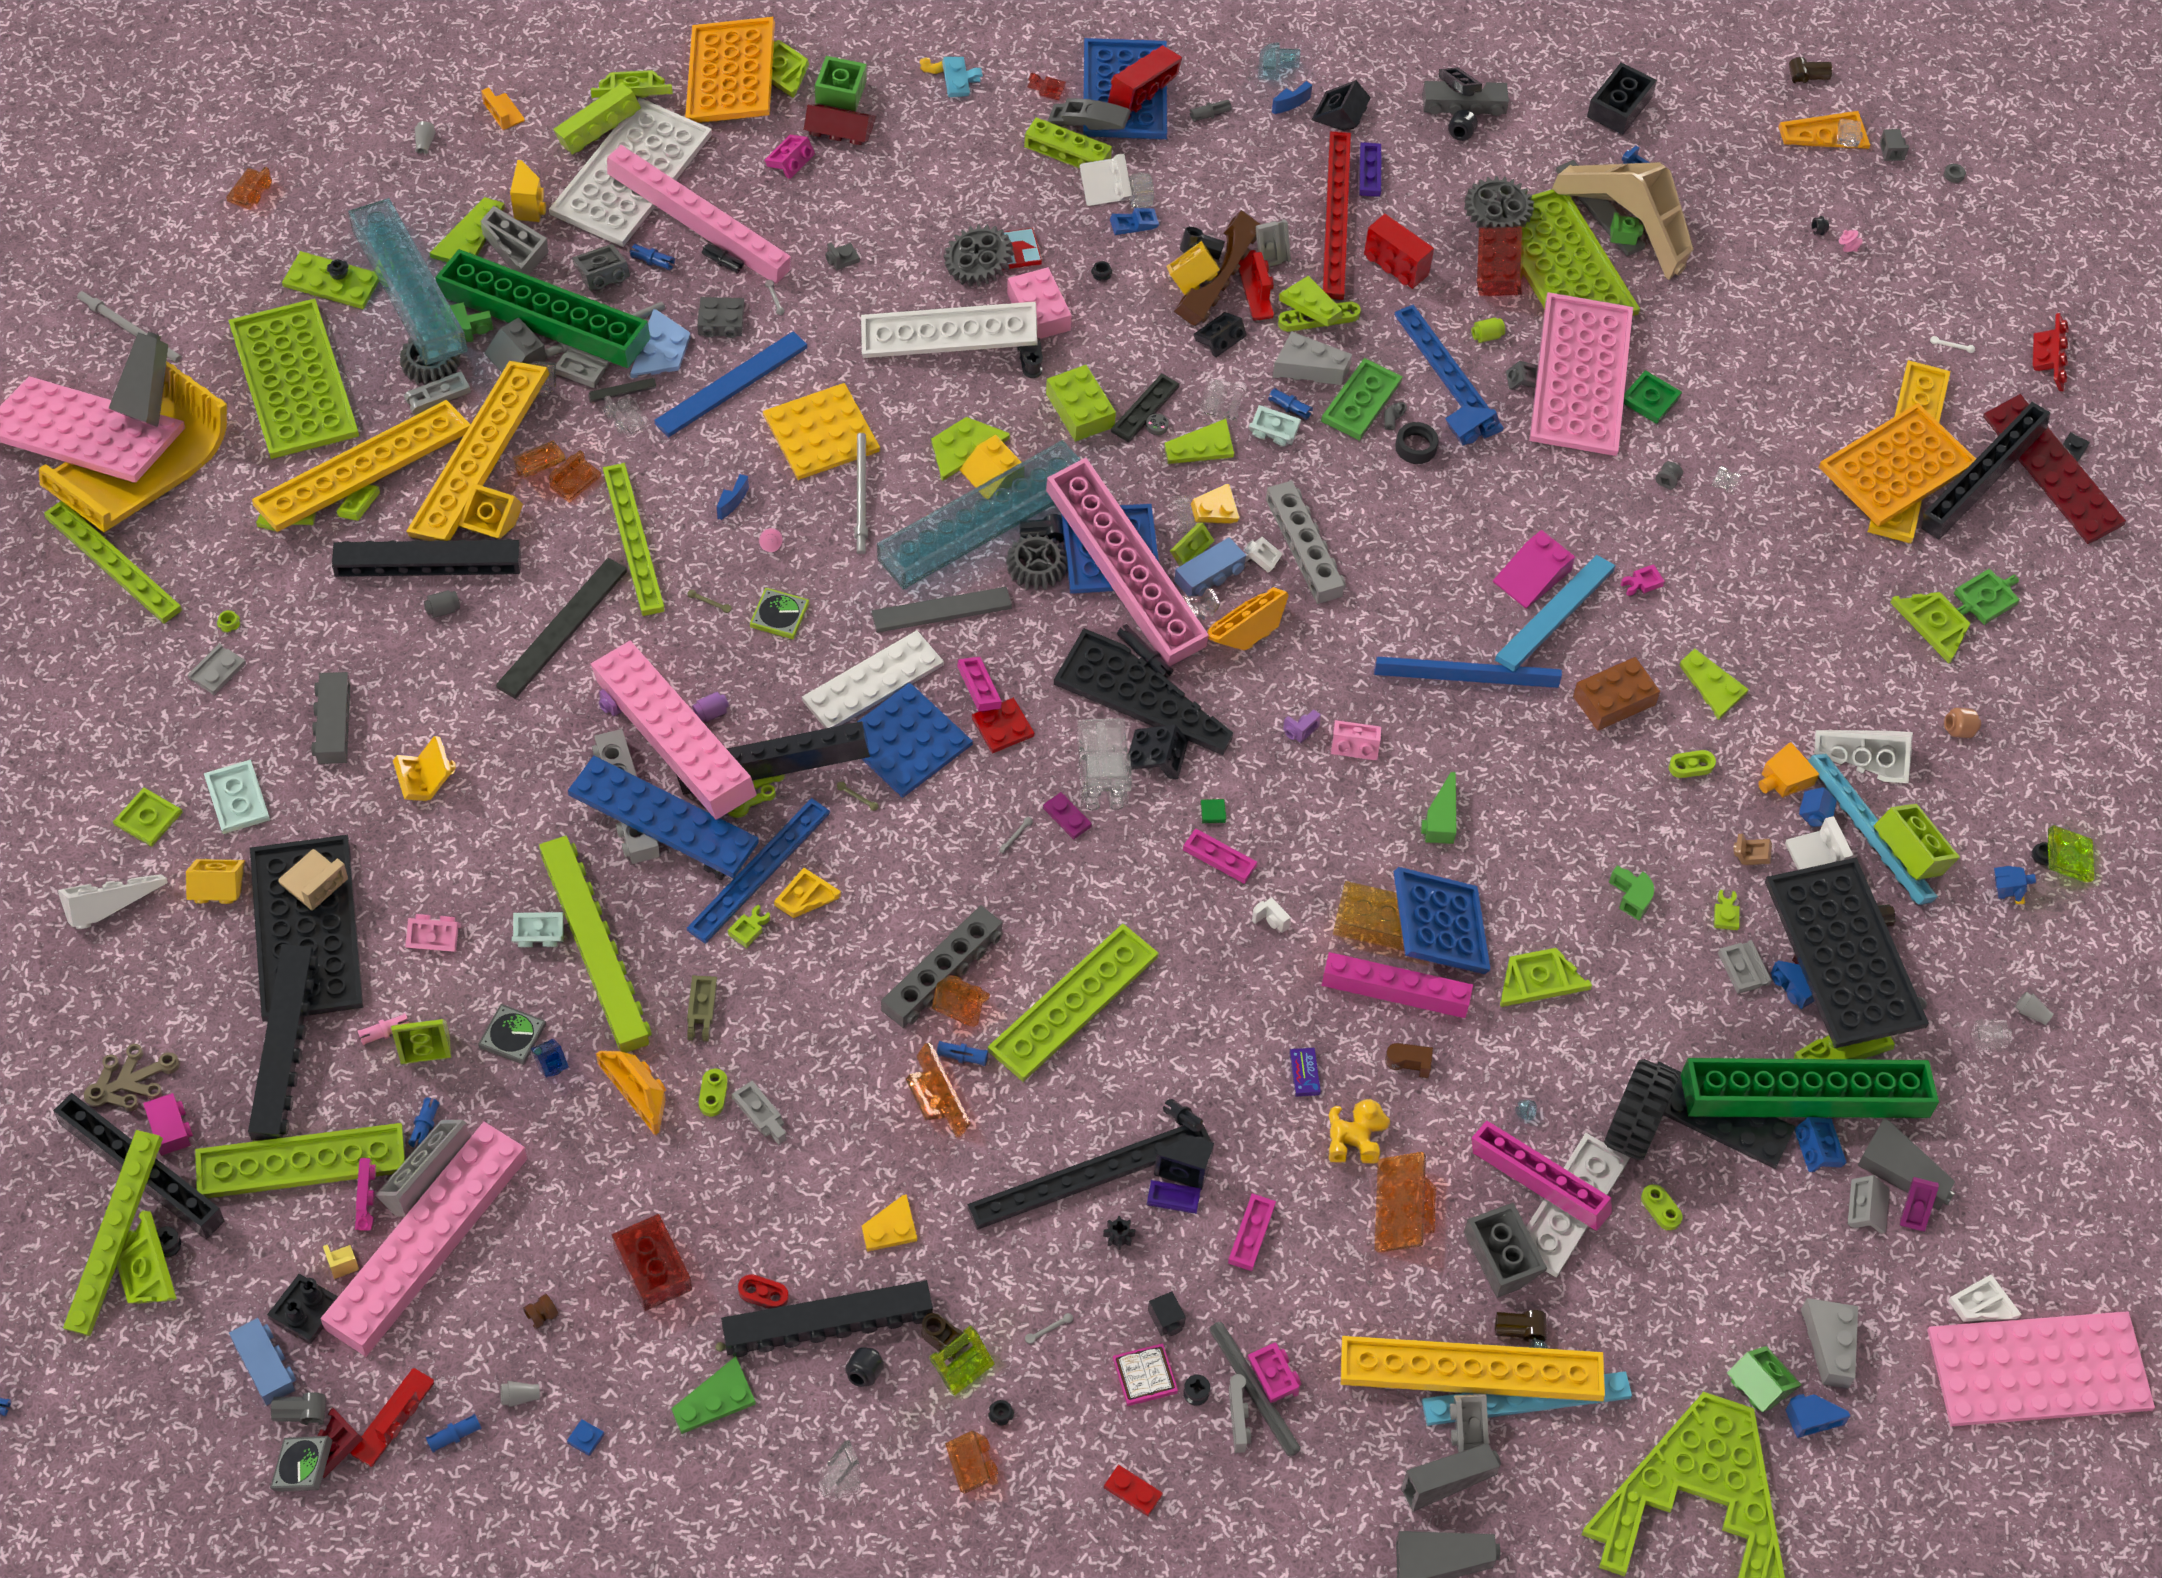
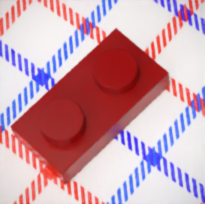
M1119 1464L1104 1484V1489L1146 1516L1150 1515L1163 1496V1492Z

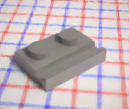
M1282 219L1280 222L1274 221L1257 225L1258 252H1262L1263 258L1268 261L1269 267L1282 264L1284 261L1290 262L1288 222Z
M569 346L568 351L562 355L554 367V372L559 376L595 388L604 375L605 369L609 367V361Z
M219 643L188 674V678L215 695L246 665V661L231 650L225 649Z
M1752 940L1744 944L1738 943L1719 949L1718 955L1737 994L1760 988L1762 985H1770L1772 980Z

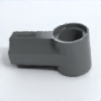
M317 1392L305 1393L303 1397H273L271 1402V1419L276 1422H300L304 1425L318 1423V1425L324 1424L327 1397Z

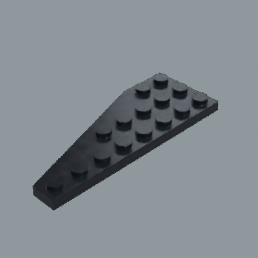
M1083 628L1054 678L1053 685L1154 727L1176 725L1188 741L1221 755H1224L1233 738V732L1214 716L1210 717L1201 710L1199 704L1195 701H1190L1177 686L1159 672L1156 673L1148 667L1147 662L1132 654L1130 648Z

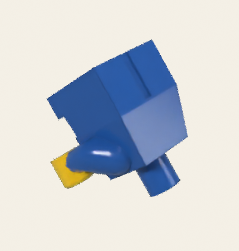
M2004 866L1994 868L1998 899L2012 896L2015 897L2016 904H2025L2024 895L2027 892V885L2036 883L2035 874L2025 875L2024 868Z

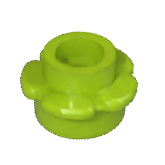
M223 611L218 617L217 626L223 632L237 630L240 626V617L233 611Z

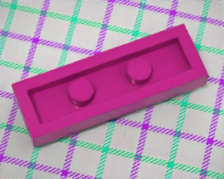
M981 657L958 659L957 667L977 710L1000 709L1002 701Z
M1196 828L1183 845V851L1244 884L1257 867V861Z
M1253 1193L1251 1194L1228 1259V1264L1253 1271L1276 1201Z

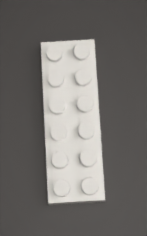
M916 630L802 696V701L824 728L840 726L891 697L908 683L913 684L944 666V661Z
M1585 1133L1564 1166V1169L1608 1195L1630 1157L1608 1148L1605 1143ZM1544 1198L1526 1228L1547 1267V1273L1557 1278L1588 1226Z

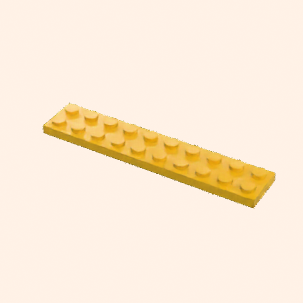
M1908 360L1894 417L1919 403L1939 422L1951 371ZM1922 500L1879 527L1870 519L1867 532L1911 544Z
M515 361L508 362L406 532L409 537L427 541L451 540L459 527L461 515L474 483L481 486L484 485L548 378L550 372L547 367Z
M445 400L253 498V506L275 531L279 532L464 436L471 424Z
M1342 1336L1340 1385L1604 1402L1603 1352Z

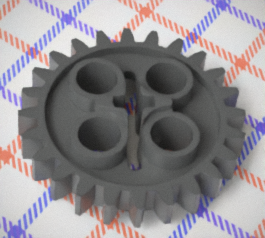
M1495 176L1494 180L1487 177L1486 182L1479 179L1478 185L1473 183L1472 189H1468L1464 210H1467L1466 216H1471L1470 222L1477 221V228L1484 226V232L1491 229L1492 234L1497 230L1503 235L1506 230L1509 234H1512V229L1519 232L1520 226L1525 228L1526 223L1530 222L1534 210V201H1531L1532 194H1527V188L1521 189L1522 183L1515 185L1514 179L1507 182L1506 177L1502 180H1499L1498 176Z
M978 224L975 230L971 226H969V232L961 230L962 235H954L956 241H949L950 247L945 248V266L949 274L953 275L954 280H960L962 285L966 281L969 286H972L974 282L980 286L981 281L989 284L990 278L996 281V275L1003 276L1002 269L1009 270L1008 263L1013 262L1011 257L1014 255L1013 245L1008 234L1005 235L1002 229L998 231L996 226L990 230L988 224L985 225L984 229H981L980 224Z

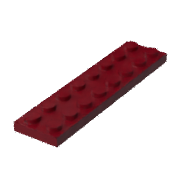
M2019 394L1985 412L1983 418L1999 436L2029 403ZM2049 427L2018 458L2019 462L2087 544L2125 525L2126 520Z

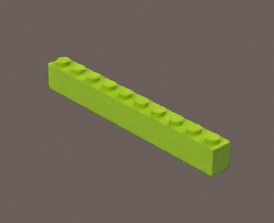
M567 835L539 844L542 860L619 1051L627 1053L649 1045L648 1036L652 1035L650 1026L647 1021H642L641 1015H643L641 1004L633 999L632 995H635L632 982H626L624 977L627 974L623 961L618 962L616 955L619 952L614 940L610 942L608 935L611 934L606 921H601L600 915H602L600 904L592 899L594 890L591 882H586L584 879L586 871L583 863L577 862L578 851L575 844H570Z

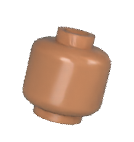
M1953 708L1945 716L1944 727L1952 737L1972 738L1980 729L1981 720L1974 709Z

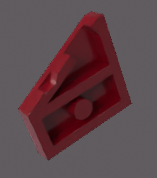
M333 1407L328 1413L331 1419L326 1429H320L317 1435L328 1436L333 1440L323 1478L363 1440L357 1431Z

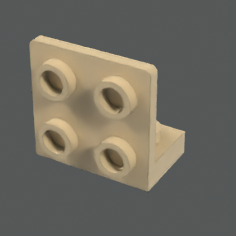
M313 849L281 876L278 881L279 884L308 908L314 910L348 879L344 863L338 858L331 863Z

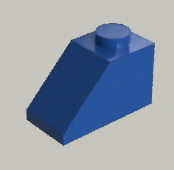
M1804 1394L1797 1395L1790 1399L1785 1409L1797 1438L1843 1426L1850 1418L1849 1411L1815 1394L1806 1397Z

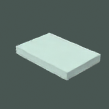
M251 760L204 773L223 834L270 820Z

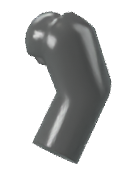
M1404 402L1395 403L1385 410V430L1395 429V420L1403 416L1407 411V406Z

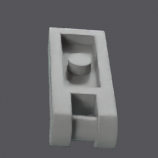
M460 371L405 393L404 398L407 404L411 405L410 409L413 415H417L445 400L450 401L471 393V390L463 373Z
M1241 1374L1233 1375L1229 1386L1235 1453L1245 1452L1247 1444H1251L1250 1428L1245 1427V1419H1248V1404L1243 1403L1242 1398L1246 1379Z

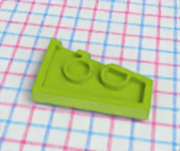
M1226 419L1164 443L1168 464L1234 457Z

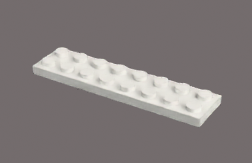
M1036 302L861 315L863 358L1038 345Z

